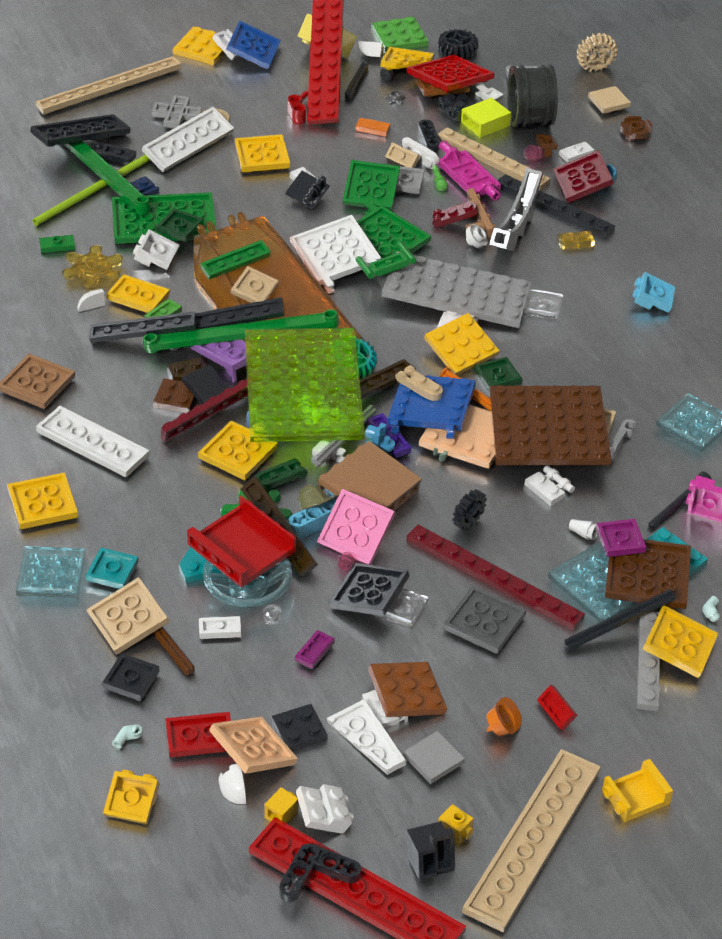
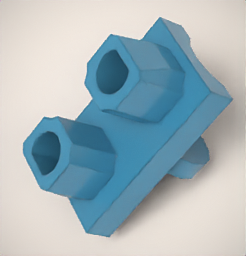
M381 423L379 427L368 426L365 431V437H368L365 443L370 441L386 453L392 451L395 447L393 439L385 436L386 424Z

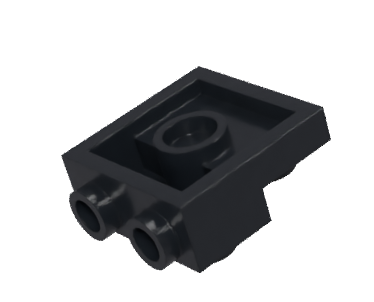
M453 93L439 97L438 103L439 109L456 123L461 122L463 108L476 104L465 93L458 96Z

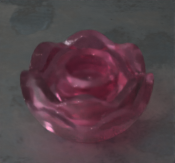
M528 145L524 149L523 154L528 161L537 162L543 157V150L538 145Z

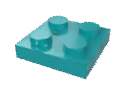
M101 547L86 573V581L120 589L127 585L139 562L138 556Z

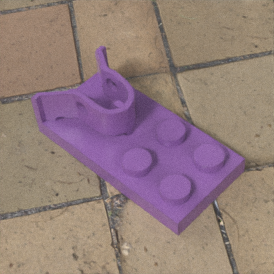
M242 340L188 346L192 350L225 367L226 372L232 376L233 383L237 381L235 370L239 368L251 370L263 367L261 351Z

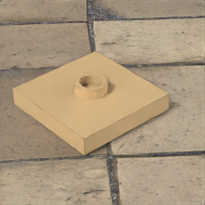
M247 266L232 287L231 294L250 303L268 300L279 285V280Z

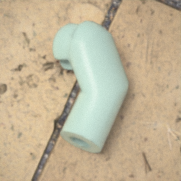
M711 596L702 608L703 614L711 622H715L720 618V614L717 613L715 608L719 603V599L715 596Z
M139 724L124 726L112 741L113 746L120 749L127 740L139 738L143 733L142 726Z

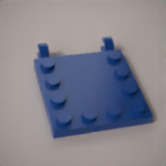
M425 376L443 388L442 398L437 401L428 400L400 383L387 418L388 424L392 426L390 433L398 434L400 426L444 429L447 431L446 438L454 439L455 432L462 431L475 390V380Z

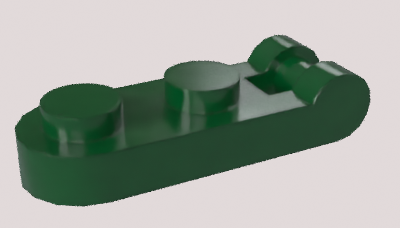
M294 458L261 471L256 477L264 488L269 490L296 478L303 479L307 476L308 471L305 467L301 466L298 459Z

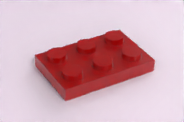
M230 712L165 718L169 758L227 752L209 730L214 723L231 721Z

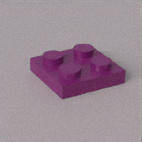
M636 519L597 523L596 530L606 557L645 553L646 545Z

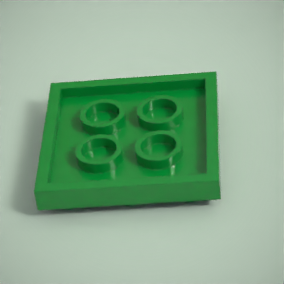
M351 160L342 201L343 205L365 207L367 203L372 202L377 207L382 205L392 211L400 166Z

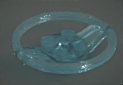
M285 558L242 588L225 574L211 573L213 564L208 560L203 570L204 583L214 597L226 604L243 608L259 607L277 600L289 588L293 575L288 558ZM283 579L282 584L277 590L262 597L268 592L269 587Z

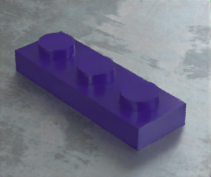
M384 413L367 419L368 426L379 427L381 423L386 424L385 436H389L395 442L394 449L390 451L394 458L411 453V446L400 433H390L392 426L388 424V419Z

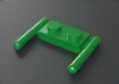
M398 242L397 247L401 251L400 253L371 262L369 266L360 256H357L355 261L367 277L372 279L374 275L376 277L384 276L389 272L401 270L403 267L409 266V263L415 264L416 258L403 242Z

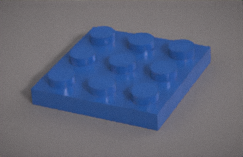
M239 20L226 50L268 69L281 40Z

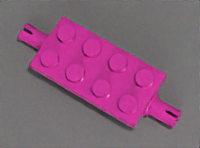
M442 141L439 144L440 150L446 154L443 158L439 159V166L466 193L467 189L473 188L479 196L487 194L493 201L501 197V193L498 191L501 190V184L466 150L460 152L447 141Z

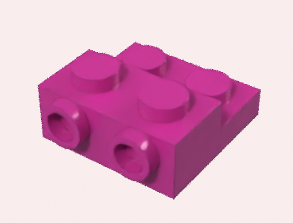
M697 475L695 480L691 479L688 490L691 493L688 494L686 504L689 505L687 513L722 523V488L715 486V480Z

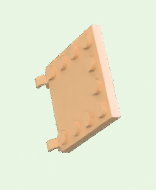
M472 405L469 406L462 431H456L454 439H447V431L444 429L427 428L419 440L420 447L433 451L434 448H437L439 453L447 451L448 456L487 469L490 468L495 460L491 411Z

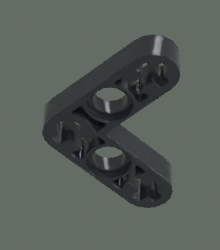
M304 844L300 847L280 882L279 896L285 902L297 900L314 870L346 883H355L361 877V865L356 860L317 845ZM309 853H312L313 855L309 856L306 863L305 855H309ZM326 860H333L336 862V865L327 867L324 865V862ZM296 869H302L306 873L303 876H296L293 872ZM292 882H293V883H294V885H293V890H290L289 892H286V890H289V889H290V887H291V885H292Z

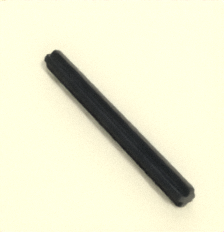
M671 589L664 591L565 639L564 645L570 651L674 601L675 595Z

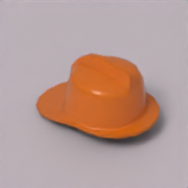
M508 697L501 698L486 715L489 724L486 731H493L498 736L512 735L522 724V717L517 705Z

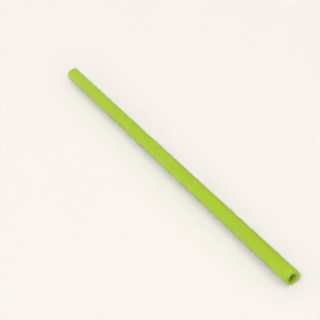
M145 154L120 168L117 172L125 176L151 160ZM102 179L33 218V224L38 226L108 186V184Z

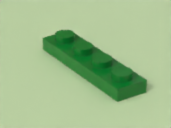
M263 240L202 262L200 268L210 280L270 257L271 251Z

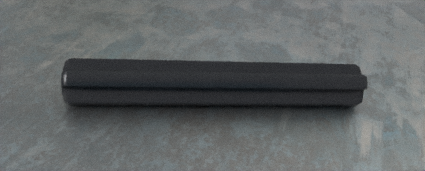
M362 61L344 93L345 99L351 100L369 68L368 62Z

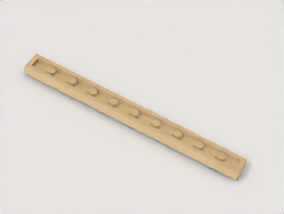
M174 56L38 100L36 101V107L43 114H48L52 111L63 109L67 106L78 104L82 101L90 100L169 72H174L181 69V62Z

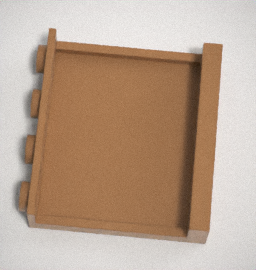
M368 441L364 445L358 446L351 455L348 454L342 462L336 463L330 471L323 473L318 479V487L322 490L326 488L337 497H339L341 490L344 489L395 511L419 491L422 478Z

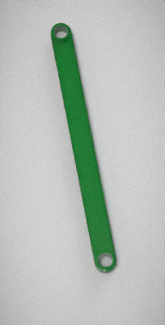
M84 141L65 145L136 210V213L147 214L149 212V198L141 194Z
M329 309L324 313L159 335L149 333L143 337V346L147 353H156L159 350L315 329L326 328L333 330L339 326V315L336 310Z

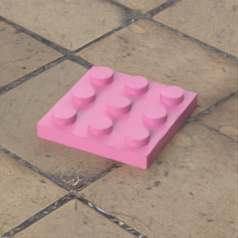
M342 489L317 543L361 563L371 565L396 512Z

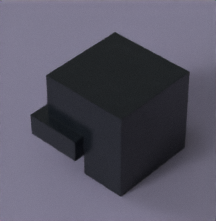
M441 821L407 829L408 859L419 881L436 877L437 873L455 869L454 832L452 828L445 829Z

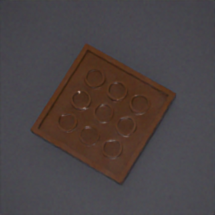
M643 539L646 545L645 553L609 557L605 598L642 603L671 589L675 595V600L665 606L686 609L690 545Z

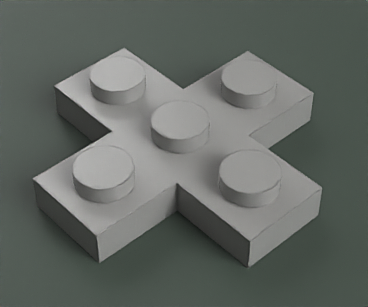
M174 95L171 104L155 102L152 116L165 118L163 122L164 127L174 129L180 126L183 120L188 121L201 114L202 108L189 106L190 97Z

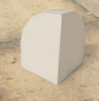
M358 41L359 48L363 54L372 58H382L384 46L381 42Z
M96 289L85 293L79 300L78 312L105 306L104 291Z
M233 764L229 766V771L224 774L220 773L218 779L220 790L228 801L235 804H246L242 770L238 764Z

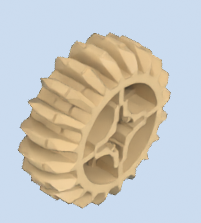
M599 32L597 35L592 33L591 37L587 36L586 40H582V44H578V62L585 70L588 69L590 72L593 69L595 71L598 69L602 71L604 67L607 69L608 65H612V61L616 60L615 56L618 55V47L615 40L605 33L602 35Z

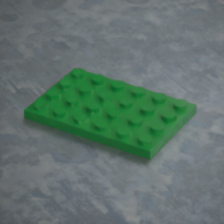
M212 192L144 195L150 201V209L147 214L136 213V210L122 197H112L115 244L138 243L141 235H146L148 229L171 241H180L156 232V226L173 208L203 218L202 226L189 240L217 239Z

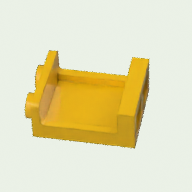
M651 759L642 762L641 770L616 780L606 776L602 787L605 798L611 801L615 812L625 822L669 805L673 794L672 788Z

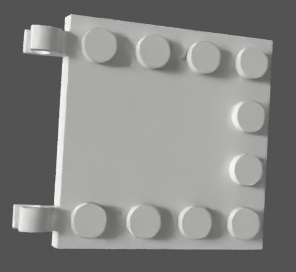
M352 215L290 237L292 246L318 286L324 285L327 294L335 292L332 287L334 286L333 280L362 270L355 261L357 256L362 257L368 266L370 265L369 263L381 259Z

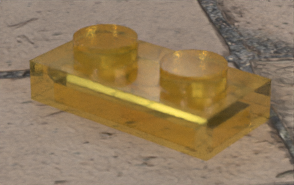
M591 231L558 234L557 237L561 250L594 247L595 244Z

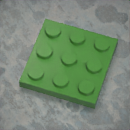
M415 17L372 23L371 28L379 42L383 44L385 52L389 47L410 49L428 46L429 41Z

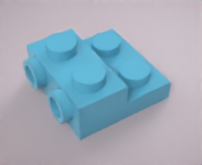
M644 272L641 277L636 279L634 284L636 289L632 294V297L635 298L634 302L649 310L652 306H655L669 313L672 309L675 286L647 272Z

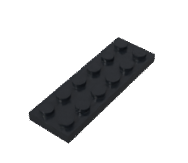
M114 114L31 126L30 132L48 147L59 144L67 145L72 142L80 143L85 140H96L98 138H109L111 136H123L124 134H130L131 127Z

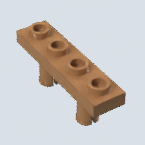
M473 188L467 189L468 201L475 202L478 207V213L475 215L478 222L472 224L481 227L486 232L487 240L490 242L496 226L494 223H491L490 214H486L484 203L481 204L479 194H476Z

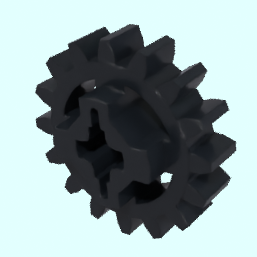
M477 489L474 491L470 490L469 495L465 494L460 499V503L455 507V512L453 513L455 517L452 519L453 524L462 530L469 529L471 524L475 525L485 511L484 507L487 505L485 504L487 501L486 495Z

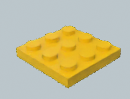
M194 26L173 48V54L211 65H215L225 52L212 39L216 32Z
M282 134L235 138V147L242 172L290 168V160Z
M469 313L426 333L424 336L426 342L443 363L457 376L473 368L474 365L481 364L499 355L500 351Z
M230 421L198 452V458L238 478L246 480L278 448V442Z
M65 472L7 484L20 529L78 518V511Z
M664 605L660 609L642 649L699 678L718 633Z

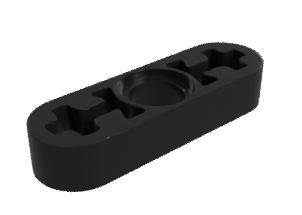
M427 119L419 121L418 131L424 146L435 153L440 150V139L433 122Z

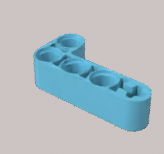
M326 489V495H327V496H332V495H334L333 493H331L329 490ZM337 496L290 516L289 523L301 540L324 528L338 499Z

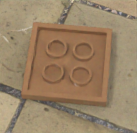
M29 353L0 382V391L45 409L75 378V371Z

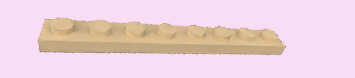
M445 128L438 133L441 142L447 141L453 148L455 147L459 151L466 150L473 158L517 180L523 181L526 168L531 169L452 129ZM543 175L539 187L540 191L550 184L549 177Z

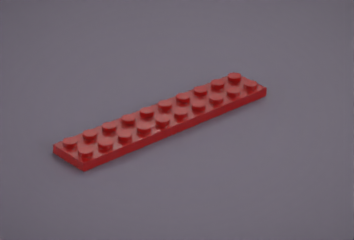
M313 0L307 106L308 125L339 122L344 0Z
M276 817L272 819L248 847V852L284 874L287 872L300 847L304 844H314L337 853ZM309 853V855H305L306 863L309 856L313 855L312 853ZM326 860L324 862V865L327 867H333L336 865V862L333 860ZM362 866L361 877L355 883H346L314 870L305 885L396 939H460L466 932V925ZM296 869L293 873L296 876H303L306 872L302 869Z

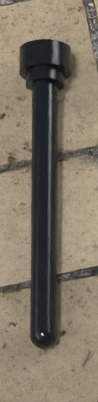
M702 471L698 474V476L712 479L707 472ZM685 490L648 523V527L653 529L686 501L691 491Z

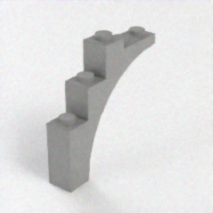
M526 168L515 202L504 222L494 228L490 245L510 251L515 250L518 236L523 237L527 221H532L543 172Z

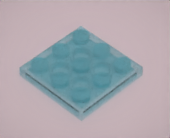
M688 393L657 420L656 426L702 452L722 434V411Z
M25 546L16 587V596L78 598L85 548Z

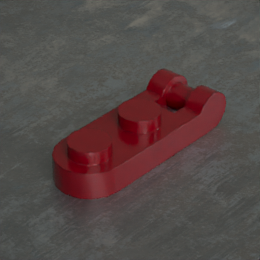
M468 201L445 210L436 209L433 211V226L441 227L471 218L478 213V207L475 202Z

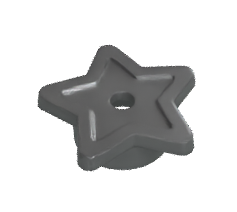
M392 90L389 95H386V98L390 100V104L395 102L402 104V99L406 97L399 90Z

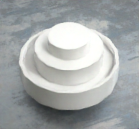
M476 224L470 225L466 229L467 243L478 249L484 247L487 244L486 232Z

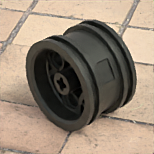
M547 64L546 67L545 65H539L538 68H525L523 65L518 66V68L516 66L510 67L507 81L508 110L511 112L510 123L513 127L518 125L525 127L527 123H539L541 126L555 124L558 109V87L553 65Z

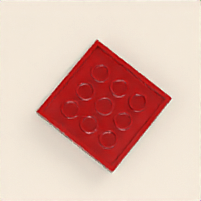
M456 55L407 67L408 74L433 85V87L440 88L444 92L463 89L469 85L475 86L480 82L485 83L488 80L494 79L495 75L494 72Z

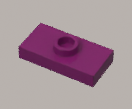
M317 630L295 655V661L313 669L333 646L335 638Z

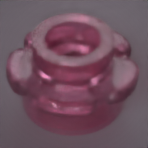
M347 552L337 557V561H339L338 566L345 571L350 570L354 563H356L354 556Z

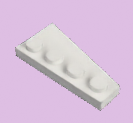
M365 699L327 718L329 725L387 775L406 765L404 757Z

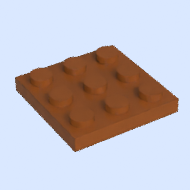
M429 662L378 663L369 665L368 671L386 717L443 715L446 713L447 707Z

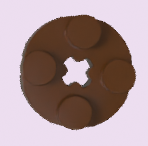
M628 116L621 122L620 131L629 141L649 139L653 125L648 119L646 121L641 120L640 116Z

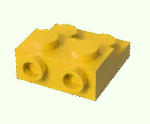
M130 770L115 771L103 811L104 816L147 825L152 805H155L160 787L158 779L149 774L138 776Z

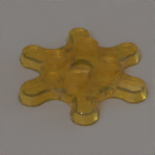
M99 245L91 246L89 253L85 255H79L76 252H69L65 255L67 262L73 264V266L62 270V276L66 280L74 278L83 279V285L86 289H93L95 284L99 283L101 279L117 282L120 278V273L112 268L122 264L123 256L120 254L104 256L102 254V247Z

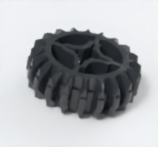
M449 29L440 34L438 40L439 52L445 57L456 55L467 60L468 57L472 58L473 55H476L479 47L476 35L472 34L471 31L467 32L466 29Z

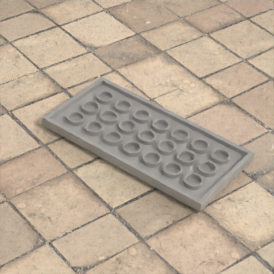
M413 255L416 258V263H409V266L403 267L401 270L389 272L382 290V297L442 311L456 312L460 315L469 313L477 319L519 328L531 282Z

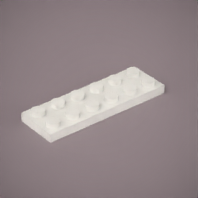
M211 107L144 145L142 151L162 172H165L233 132L234 127L214 107Z
M62 406L56 408L36 426V432L124 477L131 474L150 456L148 449Z

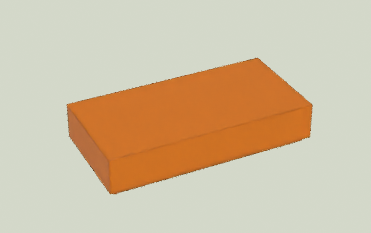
M359 118L355 126V131L386 137L390 130V123Z

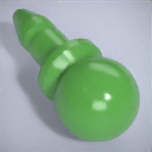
M433 164L435 187L438 191H446L449 187L448 182L444 176H441L439 168Z

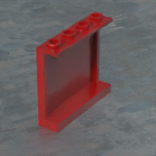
M243 496L239 497L238 507L201 531H198L195 527L187 530V544L241 588L296 552V537Z

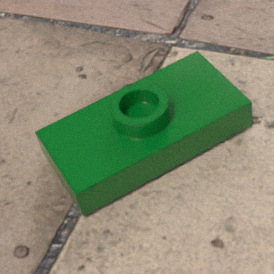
M73 235L39 238L41 253L75 250Z

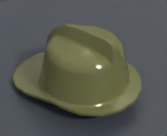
M307 485L299 491L298 502L302 511L336 497V495L327 496L320 487Z

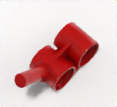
M304 91L300 96L297 94L288 96L287 111L294 124L306 122V106L302 104V101L308 96L307 91Z

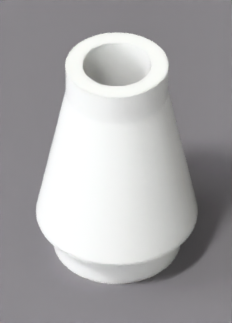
M572 519L569 523V530L574 531L587 540H595L598 536L595 522Z

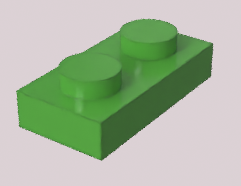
M168 299L144 315V318L178 314L182 312V306Z

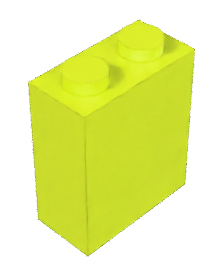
M492 97L462 109L461 123L480 138L510 126L511 112Z

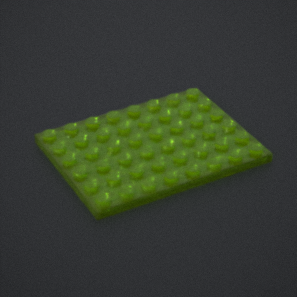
M354 328L245 330L250 442L365 439Z

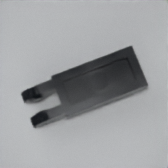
M97 142L93 145L94 148H92L103 159L122 164L133 162L137 156L134 150Z

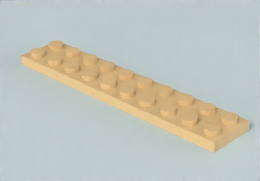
M563 749L560 750L462 907L463 914L504 933L598 776L601 766Z

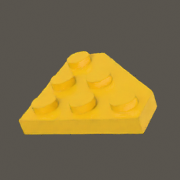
M389 47L381 60L380 67H385L387 70L406 68L432 61L434 53Z

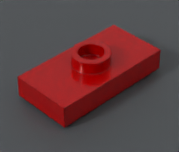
M550 685L537 699L561 730H565L578 716L553 685Z

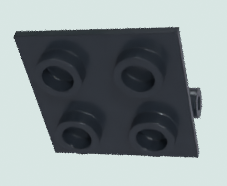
M301 170L285 192V195L313 210L330 185L326 184L324 176L315 178Z

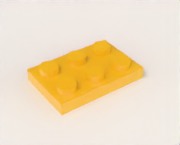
M123 274L108 291L106 298L107 300L148 313L169 297L170 289Z

